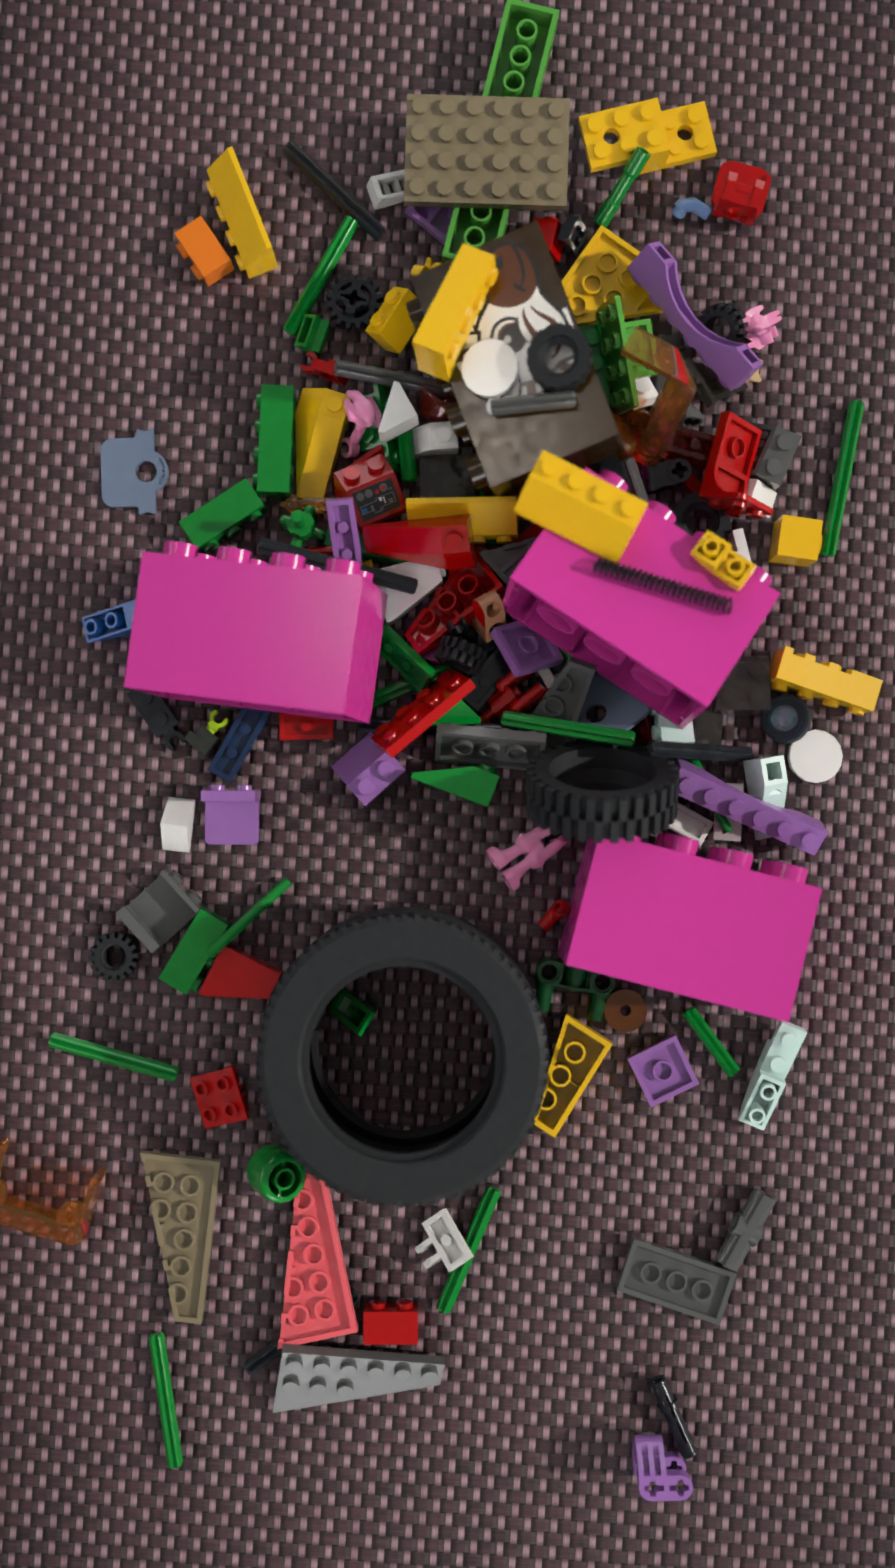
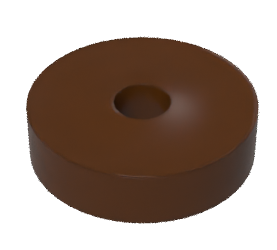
M619 988L612 991L609 998H606L603 1014L608 1024L615 1030L631 1032L638 1029L645 1021L647 1006L642 996L636 991L629 988ZM627 1005L630 1009L629 1012L625 1015L621 1014V1007Z

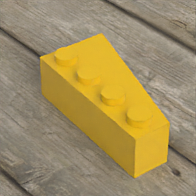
M788 646L773 652L764 681L771 684V689L784 693L788 689L797 692V697L806 700H812L813 697L823 700V705L832 708H838V705L848 708L847 712L859 716H864V713L874 711L883 680L852 669H846V672H842V667L833 662L821 661L819 664L815 662L816 656L807 653L793 654L794 649Z
M568 1013L565 1015L548 1069L543 1102L538 1116L534 1119V1125L554 1138L612 1046V1041Z

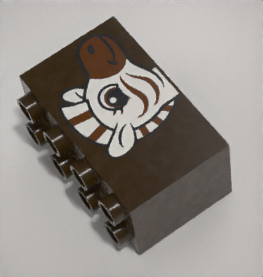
M537 220L478 247L477 249L495 255L496 268L498 269L497 279L494 285L489 287L484 305L477 315L450 381L447 382L433 376L438 386L442 385L449 400L455 397L457 401L445 406L448 419L458 438L462 437L467 449L473 447L476 449V453L464 458L475 487L477 489L481 488L485 497L496 495L498 497L516 496L518 501L526 481L543 450L582 470L586 467L591 470L592 464L615 455L618 456L619 461L628 458L593 364H591L590 375H587L586 381L574 390L576 394V406L574 408L494 416L490 409V402L494 398H483L473 393L467 387L462 377L461 368L464 355L475 343L484 339L494 338L508 344L519 361V375L509 392L498 398L550 393V390L542 389L535 382L529 371L526 359H528L527 348L530 347V341L537 335L540 329L543 330L550 324H570L575 329H579ZM455 258L411 278L418 298L407 302L406 307L416 331H418ZM555 345L546 354V365L555 373L565 372L574 362V353L566 345Z

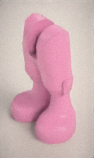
M538 826L525 834H519L515 840V845L507 849H499L492 846L485 851L490 861L498 870L504 868L519 855L527 853L519 863L500 873L505 884L514 892L520 887V879L524 873L530 868H542L544 862L568 843L566 838H563V834L551 839L545 845L542 839L551 835L550 828L543 830Z

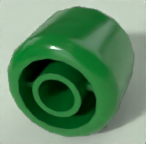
M271 1144L261 1147L250 1158L247 1166V1180L251 1188L268 1201L281 1204L289 1202L298 1196L305 1184L306 1171L302 1163L298 1164L292 1155H289L287 1148Z

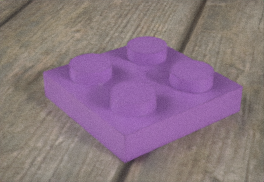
M518 621L494 627L490 633L515 678L561 665L564 660L558 647Z
M675 1034L626 1057L650 1107L699 1085Z

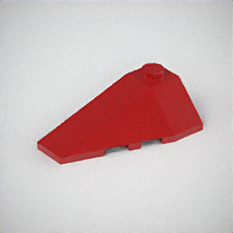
M470 514L362 525L366 553L446 570L477 568Z
M476 550L477 568L450 570L448 573L450 577L442 588H437L434 593L435 598L427 608L422 609L405 633L406 638L419 655L438 646L444 635L451 636L446 628V623L449 620L456 626L460 621V617H464L469 628L472 627V620L475 618L472 600L495 590L503 601L506 588Z

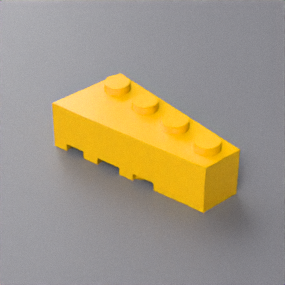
M465 243L462 244L412 340L418 370L444 381H450L477 315L484 305L489 287L493 286L497 279L498 269L496 268L495 255Z

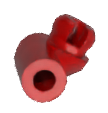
M563 900L555 901L537 924L548 932L556 921L569 915L571 909L569 903Z

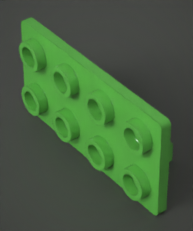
M616 295L597 308L596 324L598 328H601L602 339L600 345L602 354L606 356L607 366L605 374L607 381L611 384V406L615 409L616 415H621L639 406L635 379L657 376L660 374L651 319L625 322L620 295Z

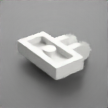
M447 1208L440 1210L421 1223L429 1238L415 1247L417 1254L425 1252L432 1245H434L438 1252L425 1260L423 1265L426 1269L442 1260L447 1270L451 1272L474 1257Z

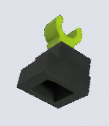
M218 710L211 712L210 721L206 727L201 726L196 734L190 730L184 737L187 742L207 757H209L220 742V739L214 733L219 728L226 727L229 723L228 718H225L222 723L215 722V717L219 713Z

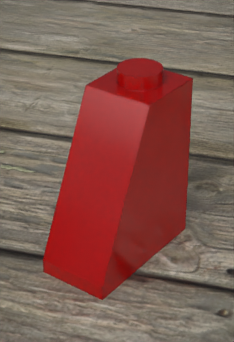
M228 944L219 952L198 994L213 997L269 999L284 971Z

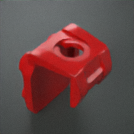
M737 161L724 162L718 171L711 196V203L714 206L711 215L727 218L753 227L755 219L761 215L771 185V176L765 170Z

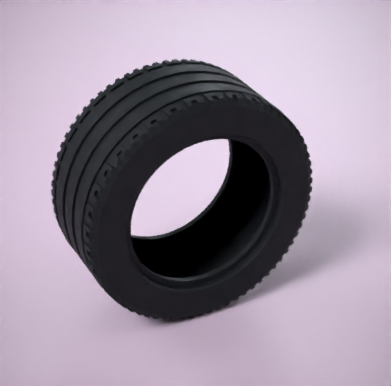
M401 906L362 913L337 924L317 938L287 968L275 986L262 1017L257 1041L256 1072L259 1074L257 1081L260 1097L264 1099L263 1107L268 1116L269 1123L272 1122L274 1124L273 1131L277 1134L281 1144H285L288 1147L287 1152L289 1155H292L298 1164L302 1163L305 1166L304 1170L314 1176L317 1181L320 1179L324 1181V1185L336 1190L335 1192L339 1194L344 1192L348 1198H354L363 1203L367 1200L372 1202L371 1205L377 1206L378 1204L390 1207L391 1204L397 1205V1208L408 1206L411 1208L415 1207L416 1204L428 1206V1204L440 1203L441 1199L444 1198L448 1201L458 1195L461 1196L467 1189L473 1190L476 1186L486 1182V1177L489 1175L494 1176L498 1170L506 1165V1160L508 1158L511 1159L522 1146V1140L526 1139L535 1123L534 1119L538 1116L543 1102V1094L548 1078L549 1051L544 1020L533 991L514 959L495 939L472 923L449 913L429 908ZM395 966H410L441 974L462 987L475 1000L488 1021L493 1037V1049L485 1080L474 1098L456 1115L442 1123L417 1130H394L374 1125L350 1111L338 1099L327 1082L319 1055V1031L327 1004L348 983L374 970Z

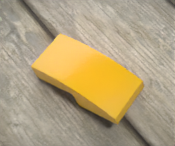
M708 530L690 554L709 572L738 592L756 569V564L732 551V544Z

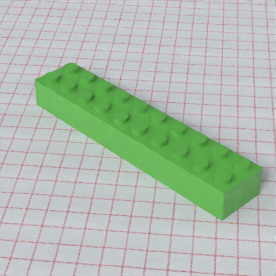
M506 0L482 96L540 98L557 31L560 10L521 0ZM454 207L442 253V263L456 258L463 243L478 248L504 236L511 209Z

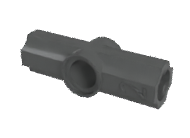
M754 1187L742 1211L737 1212L729 1224L728 1236L715 1257L718 1262L732 1271H738L751 1246L755 1247L760 1241L764 1231L763 1224L776 1203L775 1198Z

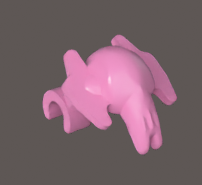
M758 305L745 311L746 318H743L744 323L748 322V327L744 328V331H748L745 338L751 340L746 344L750 348L759 350L765 345L773 343L774 337H778L779 334L774 324L782 319L781 316H777L780 314L779 310L763 316L760 315L763 305Z
M347 390L346 392L353 403H351L348 397L344 399L348 420L356 424L351 436L341 439L342 443H347L349 446V451L343 453L345 458L357 457L360 452L359 442L366 427L372 426L374 422L376 427L379 428L382 414L372 396L366 398L357 390Z

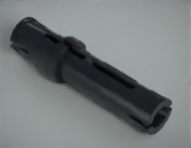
M664 1375L655 1376L650 1380L649 1384L658 1400L657 1407L664 1414L683 1459L692 1458L698 1453V1449L678 1408L679 1401L676 1396H673Z

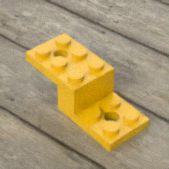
M657 97L582 115L578 118L590 173L626 165L637 146L644 148L651 154L640 174L712 158L717 154L705 101L661 111ZM680 130H687L690 132L691 138L689 140H682L678 137L677 133ZM608 133H613L618 137V141L614 144H609L604 140V136Z

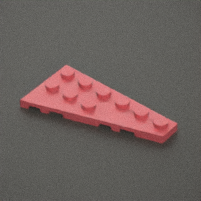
M307 1172L304 1187L298 1196L294 1198L293 1203L294 1212L290 1231V1249L287 1259L278 1349H281L283 1344L300 1345L356 1333L359 1330L330 1189L324 1185V1181L321 1179L317 1181L314 1176Z

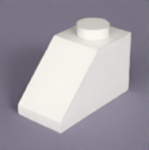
M450 421L427 423L412 429L415 459L458 456V437Z

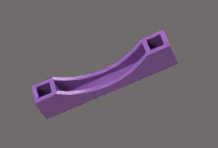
M660 241L647 244L627 267L632 274L633 281L647 291L650 301L663 310L667 321L679 329L684 335V341L690 347L695 348L701 355L700 359L703 364L717 374V379L723 387L728 388L730 391L741 387L763 365L762 361L746 343L734 342L717 335L695 316L681 290L677 261Z
M677 758L674 763L678 765L680 773L678 796L814 856L828 834L822 821L802 812L782 808L757 799L723 782L701 767L683 759Z

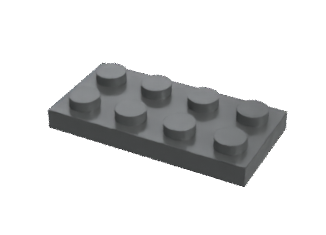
M437 723L434 762L472 766L484 764L493 768L527 771L529 760L534 758L536 753H542V750H545L547 733L516 731L508 728H484L478 725L463 726L454 723Z
M633 1236L616 1289L628 1295L720 1325L737 1273L726 1267Z

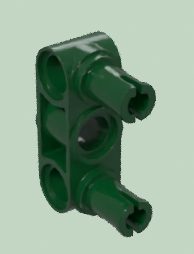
M544 956L536 964L534 980L537 985L535 998L540 1010L549 1012L553 989L556 986L572 991L588 992L590 1000L586 1017L593 1021H602L606 998H609L614 988L615 979L608 976V981L604 985L595 984V978L600 975L599 973L568 966L560 957ZM547 964L556 967L555 972L550 976L541 973L542 968Z

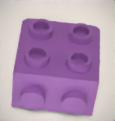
M208 785V790H201V801L205 802V842L207 844L224 845L257 844L259 842L260 791H252V785H235V791H225V785Z

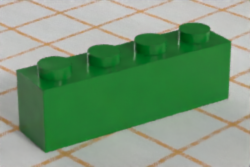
M261 384V393L256 395V408L260 410V420L256 419L255 435L259 436V446L254 447V462H258V472L253 473V489H257L260 497L292 498L296 391L292 385Z

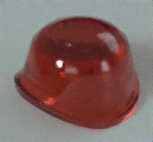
M419 390V414L429 423L449 421L445 406L457 401V399L449 400L445 397H436L428 391Z

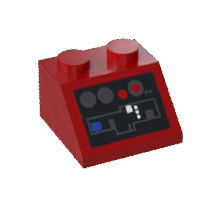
M382 453L333 473L336 497H354L359 531H362V525L381 523L407 512L406 503L395 472Z

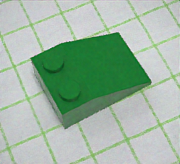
M480 764L479 768L472 766L414 772L411 775V779L488 807L499 776L494 774L496 769Z

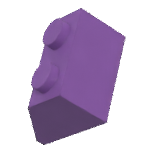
M369 732L331 766L364 806H368L406 772L394 757L391 758L371 740V737L374 735L372 732Z

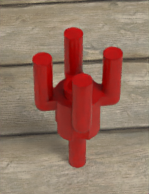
M512 671L508 672L496 682L498 692L487 700L490 708L479 716L481 722H490L497 715L501 719L504 711L525 714L540 702L548 690L547 686L537 683L524 694L519 685L534 673L515 678Z

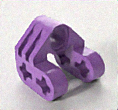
M662 1435L633 1436L632 1467L637 1477L641 1496L648 1501H682L689 1498L693 1492V1484L686 1472V1465L681 1454L675 1451H664ZM672 1461H676L678 1465L675 1469L669 1468ZM679 1480H683L684 1483L681 1490H677L675 1486ZM650 1482L656 1483L654 1490H649L648 1485H650Z

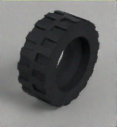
M557 323V325L550 324L545 329H540L537 332V335L530 341V347L527 348L528 359L526 361L529 371L535 382L546 391L559 392L572 389L574 391L581 383L583 384L586 381L587 375H590L593 357L586 336L584 337L583 333L579 329H575L573 325H563V323ZM563 344L573 351L574 362L567 371L555 373L546 365V354L553 346Z
M698 491L685 495L673 508L672 512L676 516L674 524L692 536L694 534L688 530L686 519L694 510H704L709 513L712 518L710 532L724 539L730 529L731 518L725 515V510L708 506V501L698 497L700 493Z

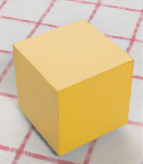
M790 515L779 517L773 524L768 562L808 568L818 561V555L822 546L823 520Z

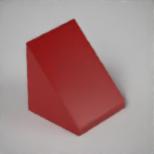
M694 474L687 481L681 483L682 488L689 495L699 491L702 485Z

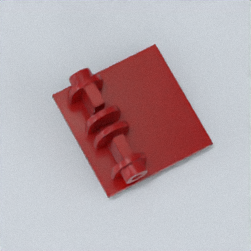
M234 1064L228 1065L221 1070L189 1078L205 1129L249 1119L248 1111H250V1107H248L245 1097H242L246 1094L240 1091L243 1084H238L240 1082L237 1073L238 1069L234 1068Z

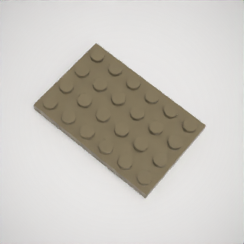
M407 94L404 206L566 211L570 98Z

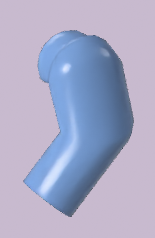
M695 197L682 198L674 203L675 207L672 209V214L682 219L685 217L686 212H693L702 219L707 220L713 208Z

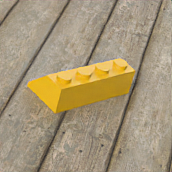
M231 146L206 170L210 180L205 183L211 198L217 196L220 205L215 206L221 223L226 221L229 230H226L225 233L230 246L236 245L239 252L238 255H235L240 271L246 270L250 279L278 268V264L246 179Z
M543 450L526 481L513 512L604 559L608 558L610 562L614 561L616 564L619 562L649 503Z
M516 496L406 498L407 520L470 514L474 544H485L486 540H496L498 544L513 543V539L519 536V515L513 512L517 503Z

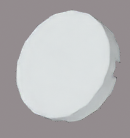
M494 338L484 339L472 345L464 355L461 365L462 377L467 387L476 395L487 399L498 398L509 392L519 375V361L513 349L504 341Z
M821 730L808 731L800 740L791 743L787 755L792 772L801 780L810 783L824 782L836 775L841 767L843 758L841 746L836 738Z

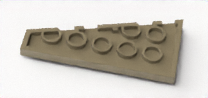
M142 1150L140 1156L144 1164L146 1185L149 1188L151 1210L158 1244L162 1251L163 1268L166 1271L168 1280V1292L174 1321L202 1324L222 1159Z

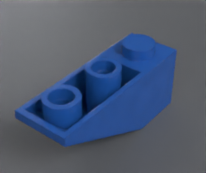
M136 599L82 617L87 643L130 635Z

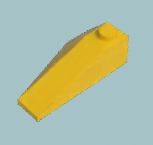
M327 388L302 389L295 412L296 494L299 499L323 505L341 448V439L344 438L349 422L345 411L344 399L348 397L351 403L353 401L347 394Z

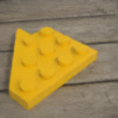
M602 225L561 281L577 325L596 324L597 308L616 295H620L624 319L663 313L660 307H657L650 301L647 291L633 281L632 274L627 269L640 251Z

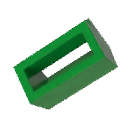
M304 314L294 346L304 353L314 352L321 358L331 328L330 321L324 320L317 315Z

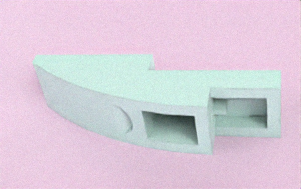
M779 1021L772 1038L767 1040L759 1057L738 1117L739 1121L764 1131L786 1086L785 1078L807 1035L806 1029L790 1022Z

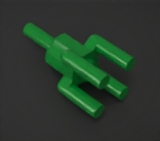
M313 505L305 506L303 512L295 510L291 513V516L282 515L279 521L283 529L292 535L290 545L302 548L303 542L313 538L317 540L320 546H324L326 534L323 530L316 527L315 521L318 519V514Z

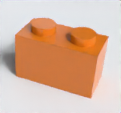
M199 216L174 233L179 242L175 246L183 259L188 257L193 263L190 269L198 281L203 279L209 287L235 270L231 259L202 216Z

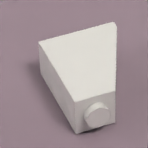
M404 562L380 568L418 580L417 589L414 594L377 585L388 595L385 612L387 624L390 626L396 623L437 590L438 587L442 586V577L446 576L445 569L413 562Z

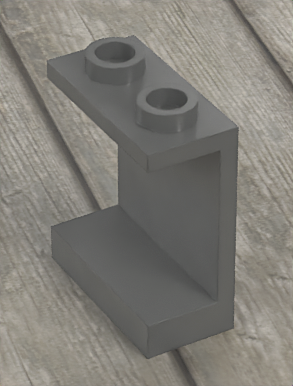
M163 869L159 873L160 876L129 905L123 906L115 913L151 953L158 951L203 908L200 904L203 901L202 898L193 889L189 891L182 884L184 882L183 877L174 869L172 871Z

